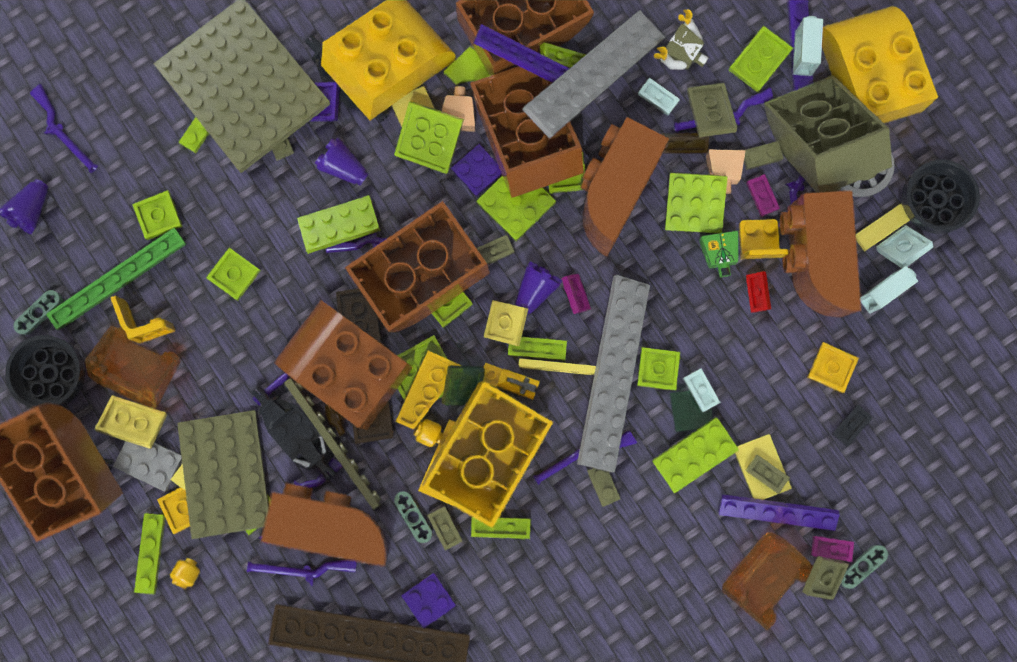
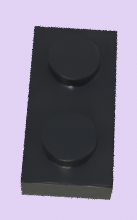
M856 405L831 434L848 447L873 417L862 407Z

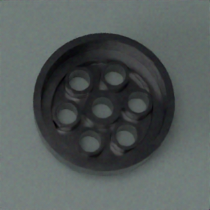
M934 160L923 164L908 177L902 191L903 208L910 221L921 230L933 234L950 233L966 225L976 214L980 202L979 187L974 176L964 166L950 160ZM924 180L930 183V187L925 185ZM943 182L948 184L949 190L944 188ZM913 195H917L920 201H915ZM932 197L938 200V204L933 202ZM951 199L956 201L957 207L952 205ZM922 211L927 214V219L922 217ZM940 214L945 215L946 221L941 219Z
M50 335L34 336L20 343L11 353L5 370L6 383L13 397L27 407L35 408L47 403L63 407L78 395L85 379L84 361L80 352L68 341ZM43 353H46V359L42 362L41 356ZM62 354H65L66 359L61 363L60 357ZM34 368L35 375L31 378L30 371ZM54 370V376L50 379L49 372ZM73 371V378L69 380L68 373ZM40 386H42L43 391L40 395H38L37 390ZM59 387H61L62 393L61 395L57 396L56 391Z

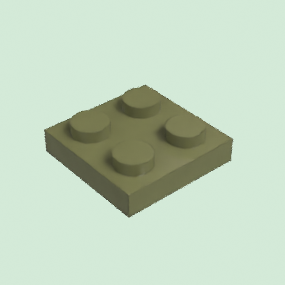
M818 556L802 592L808 596L834 600L849 564L844 561Z

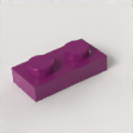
M765 174L747 181L746 184L761 217L780 209Z
M579 274L561 278L573 313L578 314L591 310Z
M813 536L811 555L852 562L854 542Z

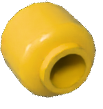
M429 419L420 421L413 432L416 441L428 447H433L436 443L439 444L443 438L441 425Z
M186 558L185 561L178 560L170 574L173 580L172 583L184 589L192 587L200 573V569L196 566L197 562L190 558Z

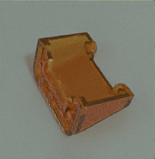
M111 325L87 356L85 364L88 376L94 382L144 406L156 409L180 364V357L174 352H164L160 356L129 341L126 331L121 327L117 328Z
M769 532L758 541L724 582L722 592L768 631L775 624L777 618L776 613L772 610L796 579L800 582H806L813 565L791 543L775 533Z

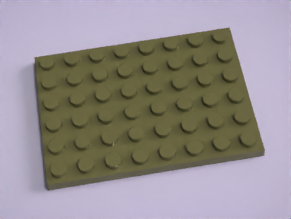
M245 0L234 2L153 63L240 173L331 104Z

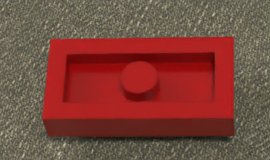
M766 272L746 275L751 313L771 310Z

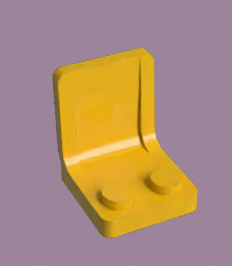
M743 220L739 223L741 259L782 258L788 255V249L779 248L777 220Z
M118 296L111 297L120 325L126 331L129 340L143 343L175 332L173 323L162 318L152 319L150 324L137 328L127 301Z

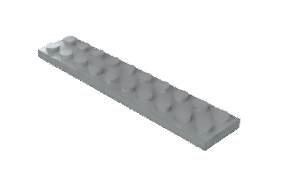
M639 10L523 108V111L551 138L657 46L665 36Z
M619 275L613 276L577 461L579 465L614 473L650 288L648 284Z

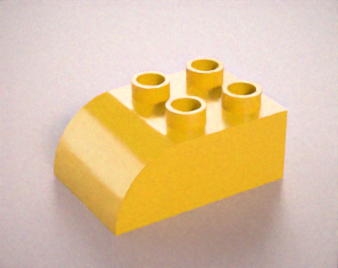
M386 0L323 42L321 66L369 120H372L454 62L456 55L407 0Z
M890 6L823 26L822 49L831 74L883 123L923 112L938 98L913 27L907 16L899 8Z
M479 382L433 460L422 487L493 528L553 422L488 383Z

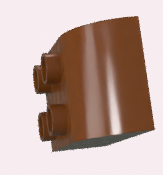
M460 0L456 2L457 20L490 76L518 67V65L474 44L481 24L540 53V45L543 43L560 47L572 39L588 24L594 14L587 0Z
M518 66L470 83L485 133L511 198L584 173L582 148L571 123L568 122L554 136L549 138L523 111V108L549 87L552 82Z
M628 117L621 128L611 124L601 143L602 148L598 154L604 160L603 162L596 158L591 160L580 187L588 192L583 208L585 233L591 244L606 257H608L669 138Z
M852 191L804 193L787 207L788 212H781L780 214L781 234L789 235L790 238L788 255L782 257L784 273H792L793 285L798 296L809 308L817 313L829 317H844L861 311Z
M443 201L345 267L388 332H397L414 325L490 274L487 263Z
M322 300L318 302L274 361L281 370L355 426L364 430L370 427L413 369L412 366Z
M42 404L0 424V483L36 542L102 513L123 494L83 424L67 409L56 404Z
M285 483L283 494L272 492L261 542L385 566L387 563V542L381 527L368 513L350 507L352 496L325 491L322 502L311 499L312 488Z

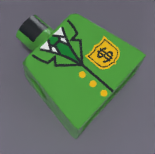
M738 231L702 236L699 239V243L708 268L718 267L719 277L731 276L729 266L735 265L738 262Z

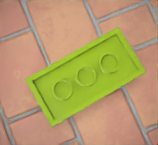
M370 196L297 218L308 254L380 231Z
M715 417L653 459L652 462L675 494L739 449L721 422Z

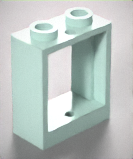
M815 16L804 17L795 31L793 75L812 76L821 64L823 19H818Z
M905 266L862 295L860 301L869 314L883 308L917 283L918 280L916 279L915 272Z

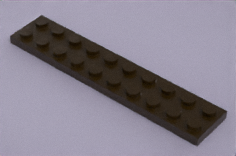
M275 604L268 645L374 662H466L470 635Z

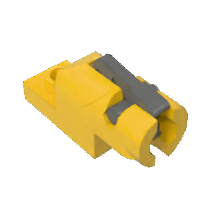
M485 363L479 378L480 382H486L493 387L532 400L535 396L534 391L540 381L488 363Z

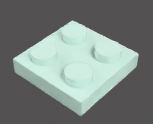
M905 225L876 248L878 253L903 268L909 266L932 249L933 243Z

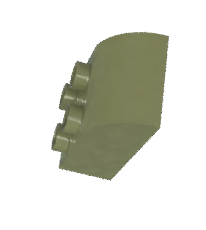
M833 75L764 103L771 131L775 140L779 142L783 155L816 193L838 192L846 185L859 180L872 179L877 173L892 167L889 128Z

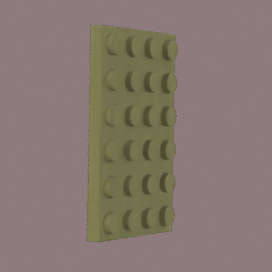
M256 411L177 423L191 538L198 539L264 527L269 503Z

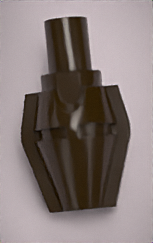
M326 405L327 422L331 427L336 428L339 436L346 433L343 426L345 418L329 405Z

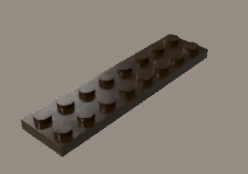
M352 289L336 292L338 313L382 344L378 315L361 290ZM389 401L367 430L360 429L353 424L355 444L394 439Z

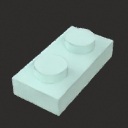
M651 78L647 80L638 92L640 97L667 116L680 100Z
M702 369L683 378L702 412L720 403Z

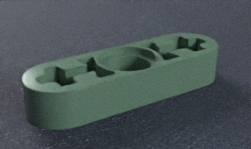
M53 290L46 291L15 320L14 330L22 335L31 334L48 318L46 315L48 312L62 304V295ZM50 296L55 297V303L50 302ZM36 308H42L43 314L39 318L34 316ZM23 322H24V323H27V324H26V327H27L26 330L21 329V328L23 327V326L21 325Z
M405 491L399 492L394 498V503L415 539L420 543L428 542L432 538V530L412 496ZM401 495L408 497L406 501L408 506L412 504L414 508L407 510L406 513L403 512V509H406L405 505L398 502ZM412 511L417 512L419 515L416 523H411L408 520V514ZM423 521L424 525H421V528L424 531L428 530L427 539L419 538L420 530L418 528L414 530L413 526Z
M873 545L848 566L840 585L848 589L856 587L887 560L888 552L886 548L880 545ZM875 550H878V551L881 550V553H880L881 558L875 557V558H874L873 560H871V561L866 558L867 556H868L869 558L874 557L875 554H876L874 551H875ZM861 561H865L868 564L866 572H860L858 569V564ZM855 572L860 575V577L854 575L851 578V584L845 583L846 575L852 576Z

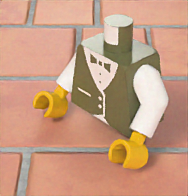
M683 10L686 14L685 17L683 14H679L678 19L685 21V23L680 25L666 48L658 47L657 50L660 51V54H654L655 59H661L671 70L689 69L693 62L703 67L709 58L700 52L704 42L692 19L693 15L690 10Z

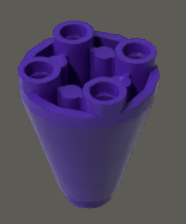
M331 139L325 147L328 149L326 154H321L316 160L315 164L318 165L316 169L352 184L357 183L361 185L369 173L365 171L364 166L341 139Z
M35 179L1 206L0 216L7 219L6 223L13 228L20 227L26 233L32 234L36 229L49 187L44 182Z
M530 261L525 269L515 305L527 308L528 316L560 286L563 280L555 275L552 276L549 270Z

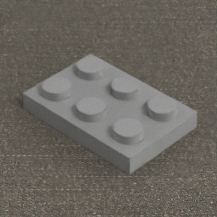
M126 441L113 467L167 492L172 482L171 478L177 472L182 462V457L180 454L155 442L152 448L149 449Z

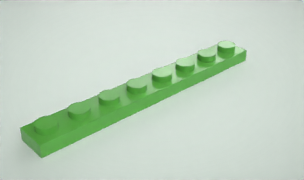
M171 229L46 314L56 330H61L185 246V241L177 229Z

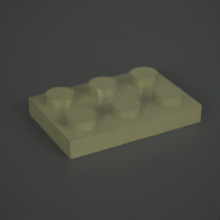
M725 83L690 87L687 89L699 137L734 133L737 131Z

